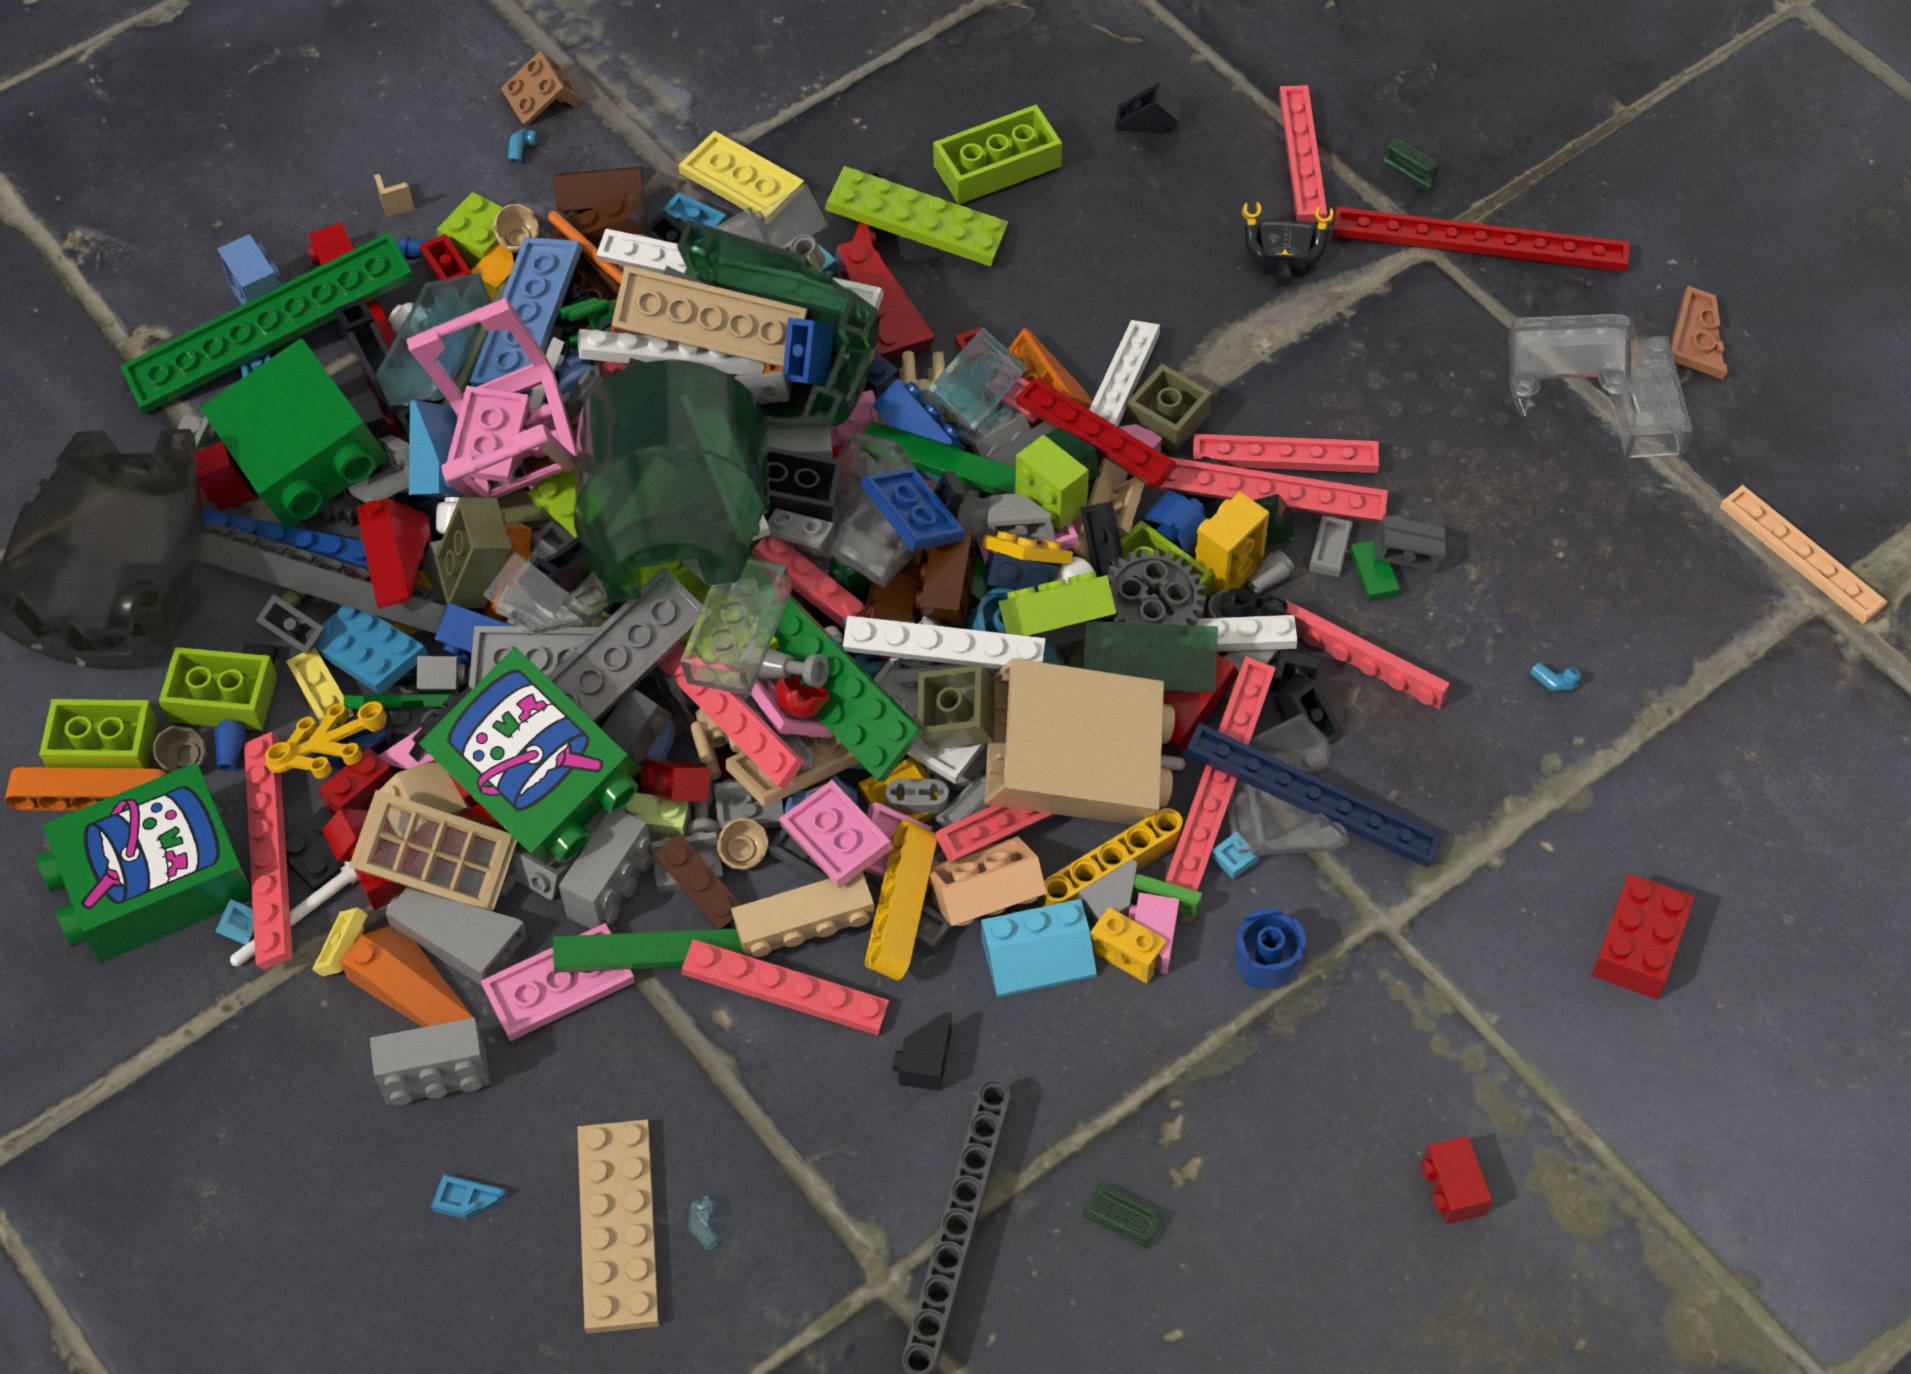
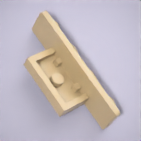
M1103 457L1099 468L1100 476L1096 477L1087 506L1113 501L1119 536L1123 537L1129 534L1132 529L1133 519L1141 500L1140 497L1144 483L1137 477L1126 480L1128 472ZM1082 521L1078 533L1079 543L1073 550L1079 557L1091 564Z

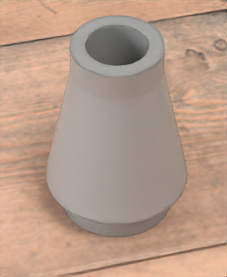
M1282 551L1270 552L1253 575L1247 579V584L1253 592L1259 595L1271 586L1291 576L1290 572L1294 570V565Z

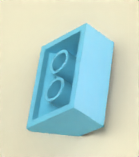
M1081 899L981 920V939L997 998L1097 977L1090 930Z

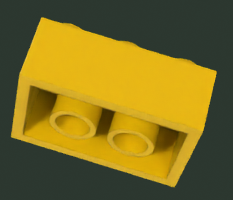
M1240 491L1231 500L1226 499L1220 505L1217 513L1211 519H1205L1197 530L1196 561L1213 573L1212 590L1209 597L1224 589L1227 592L1232 588L1240 589L1263 562L1269 511Z

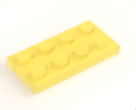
M713 131L678 165L680 174L768 224L805 189L804 180L716 131Z

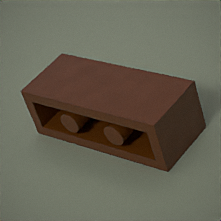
M886 564L871 585L863 617L913 623L916 615L912 612L916 608V595L920 582Z

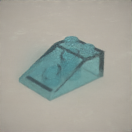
M982 328L926 392L936 403L945 408L961 425L965 426L972 433L1028 367L986 329Z

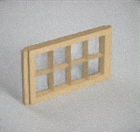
M376 790L349 867L431 895L493 912L517 840L510 833Z

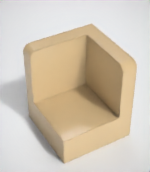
M380 174L374 175L378 194L387 218L415 210L410 189L406 182L384 188Z

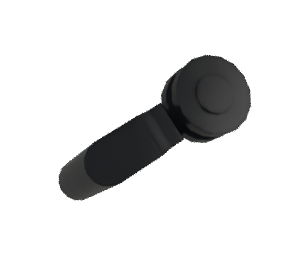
M1232 588L1227 592L1220 613L1226 617H1246L1255 615L1257 609L1261 608V616L1286 615L1288 604L1284 598L1278 595L1258 596L1252 595L1247 590Z

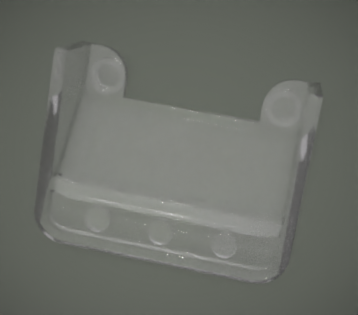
M1303 714L1251 738L1249 746L1309 774L1312 770L1323 769L1327 765L1330 755L1328 739ZM1238 779L1236 780L1227 805V812L1234 849L1242 856L1332 851L1350 843L1347 830L1340 823L1332 822L1323 813L1313 815Z

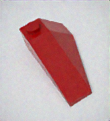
M389 498L379 501L373 500L364 505L357 506L360 530L378 610L410 601L418 579L417 569L419 563L424 562L426 556L424 549L426 544H430L432 538L428 515Z

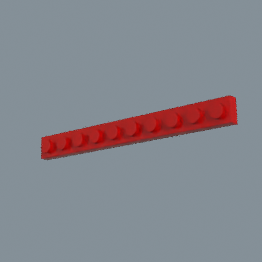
M1336 207L1332 235L1335 237L1623 272L1627 271L1630 242L1344 207Z

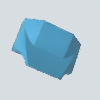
M679 192L663 209L675 220L680 217L691 228L689 232L693 235L698 232L707 242L714 238L727 221L726 214Z

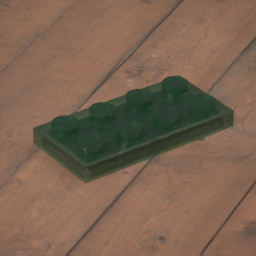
M1086 621L1084 669L1164 681V691L1215 693L1218 626Z

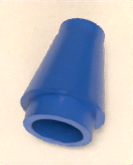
M232 720L221 721L218 724V728L214 730L216 767L223 771L236 770L247 732H245V725Z

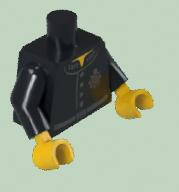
M1246 202L1242 208V215L1247 219L1248 225H1245V246L1253 260L1261 264L1262 273L1275 276V282L1281 286L1290 285L1293 277L1304 276L1306 267H1312L1325 252L1329 230H1326V227L1333 220V209H1330V216L1326 219L1319 216L1321 206L1316 209V219L1319 222L1317 228H1315V223L1259 219V224H1256V218L1261 212V205L1259 202H1256V214H1250L1247 211Z

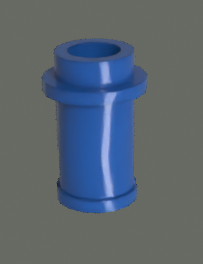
M405 236L404 238H399L397 246L404 259H408V257L422 258L419 245L428 241L414 240L410 236Z

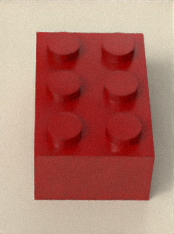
M1628 873L1592 976L1658 1000L1667 980L1694 896Z

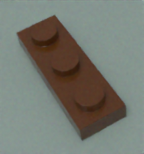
M680 832L654 853L655 858L716 929H724L733 921L731 908L740 906V902Z

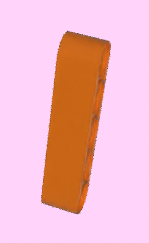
M18 767L10 772L4 801L7 806L17 810L77 811L168 773L159 769Z

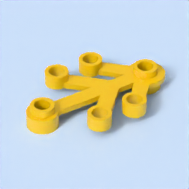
M376 701L364 704L357 713L358 719L336 729H333L335 725H341L349 718L348 711L341 703L334 704L328 708L327 715L319 726L312 717L302 718L296 724V729L287 742L276 743L266 751V766L274 773L286 772L291 768L309 770L316 779H322L332 772L328 759L323 756L314 759L305 757V755L315 752L342 757L347 765L358 763L363 757L359 746L356 743L342 744L336 743V741L363 729H368L372 732L381 730L386 725L387 714L382 704ZM303 739H309L308 741L301 744Z

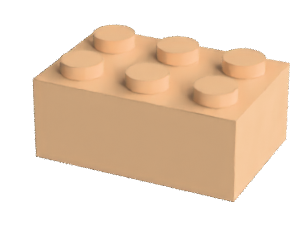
M1018 836L990 845L952 864L948 860L931 866L928 879L933 904L951 926L968 925L974 921V918L986 914H1000L1006 910V907L1018 903H1032L1037 900L1038 896L1047 894L1038 856Z

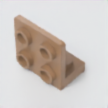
M539 51L501 88L518 118L525 126H528L555 99L562 104L567 102L574 108L583 101L561 65L542 51Z

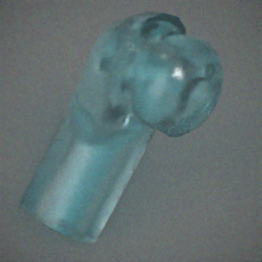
M699 1197L690 1205L688 1229L707 1251H711L721 1242V1238L708 1225L709 1216L715 1210V1203L710 1197Z

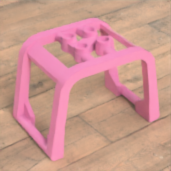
M507 297L406 339L409 351L449 401L457 420L465 392L461 393L437 359L446 348L442 338L479 322L486 331L509 330L533 363L478 386L479 388L521 393L543 384L548 404L536 409L528 406L523 430L513 435L514 443L477 458L469 453L441 465L446 482L465 497L499 498L562 471L569 473L581 467L578 448L553 369L546 355ZM552 416L556 429L549 431L542 424V419ZM532 455L536 458L548 455L556 462L494 489L492 488L491 480L474 478L473 480L468 476L514 456L516 458L513 469L520 465L522 459Z

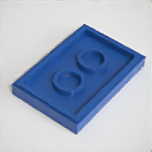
M915 468L865 476L863 478L861 487L912 551L963 540L966 534L965 530Z

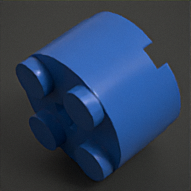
M1169 490L1143 515L1141 520L1189 556H1192L1195 553L1198 541L1197 530L1206 519L1203 514L1205 508L1197 499L1192 498L1188 500Z
M1265 908L1254 911L1245 918L1237 932L1234 951L1235 965L1238 972L1251 987L1277 988L1290 983L1298 977L1305 951L1306 935L1300 922L1294 917L1290 918L1282 914L1283 911Z

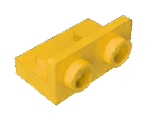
M1112 908L1106 909L1090 932L1094 954L1148 984L1155 972L1156 958L1165 946L1166 940Z

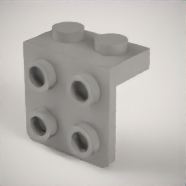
M997 402L985 404V407L980 408V411L977 412V417L963 422H955V425H953L961 434L959 440L972 446L974 455L984 458L1031 430L1026 415Z
M393 435L380 439L385 453L390 458L388 460L390 468L368 477L360 483L348 487L350 494L367 503L373 500L390 499L389 496L398 492H409V443Z

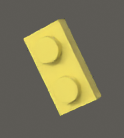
M358 907L339 912L312 968L313 971L323 977L340 973L343 970L340 959L363 934V924L368 915Z

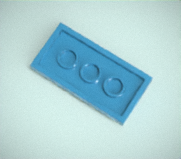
M342 606L334 615L321 624L326 630L314 646L321 657L379 695L417 665V656L429 655L424 645L383 619L348 606Z

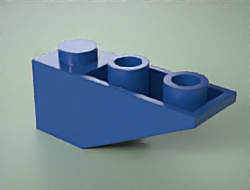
M896 379L873 403L872 406L895 429L962 451L966 448L959 440L961 434L951 424H944L940 419L942 413L930 402L926 403L921 398L924 394L922 390L911 381L907 384Z

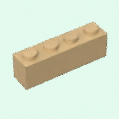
M863 871L841 888L829 878L731 908L743 953L749 957H762L769 954L772 950L784 946L795 947L802 944L804 940L816 936L827 937L834 934L837 930L849 926L860 927L875 918L874 903Z

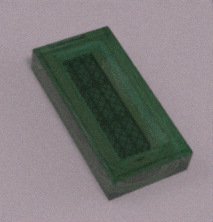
M1394 135L1387 140L1384 154L1385 162L1429 188L1436 183L1439 168L1438 161Z
M1102 1183L1098 1185L1084 1211L1085 1218L1147 1249L1164 1219L1163 1213Z

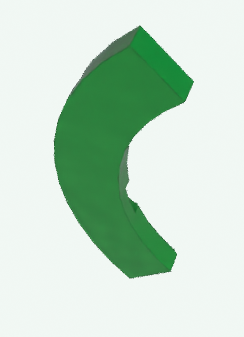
M453 693L344 695V706L351 709H360L364 704L376 701L381 703L383 708L443 707V703Z

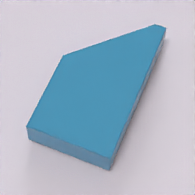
M443 1174L431 1208L433 1212L467 1220L505 1200L507 1192L505 1189Z

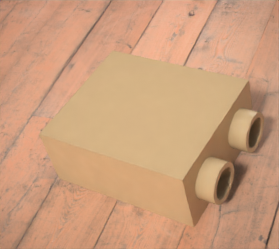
M1016 658L1009 660L992 676L995 680L994 742H988L985 805L1135 825L1158 811L1159 807H1166L1172 793L1173 777L1169 768L1161 767L1162 744H1167L1171 739L1175 724V712L1172 705L1163 704L1164 681Z

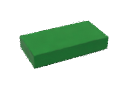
M1374 540L1351 544L1350 553L1368 601L1399 595L1400 588L1391 564L1375 560Z

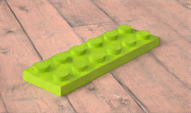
M846 166L843 167L825 207L826 211L990 267L1008 226V221L972 210L968 207Z

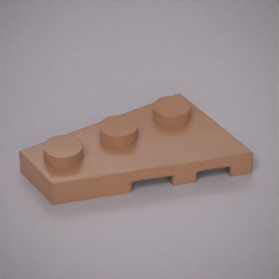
M1687 286L1683 293L1666 359L1723 380L1728 372L1727 365L1723 363L1722 357L1724 345L1719 337L1720 319L1716 295Z

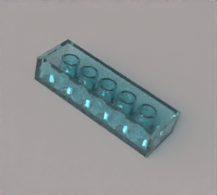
M480 273L425 283L376 373L389 406L400 404L409 406L410 400L422 401L430 399L431 401H437L445 397L429 374L409 351L406 339L477 310V308L491 304V298ZM480 322L442 338L446 348L437 359L453 381L482 324Z

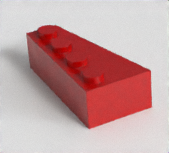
M863 237L838 245L835 260L842 279L880 287L884 292L875 320L857 317L867 344L888 362L902 358V353L906 351L918 353L930 349L935 339L934 334L868 239Z

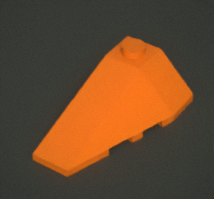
M391 926L361 935L340 959L341 966L349 981L421 1027L473 1018L418 944Z

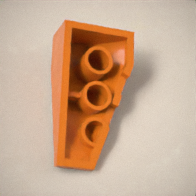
M1024 327L1007 349L1011 371L1028 382L1036 377L1085 408L1090 409L1093 401L1084 388L1034 334ZM1038 418L1034 423L1028 420L1030 429L1044 422L1040 418Z

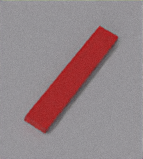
M1036 377L1015 398L1017 405L1056 429L1062 428L1096 449L1097 454L1156 490L1177 468L1174 460Z

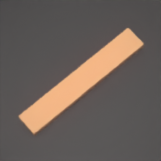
M1744 485L1740 486L1721 502L1720 508L1863 625L1885 608L1888 601Z

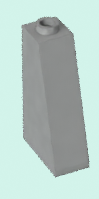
M406 888L400 896L394 897L385 912L391 927L409 937L419 947L481 986V980L500 972L528 938L524 923L517 918Z

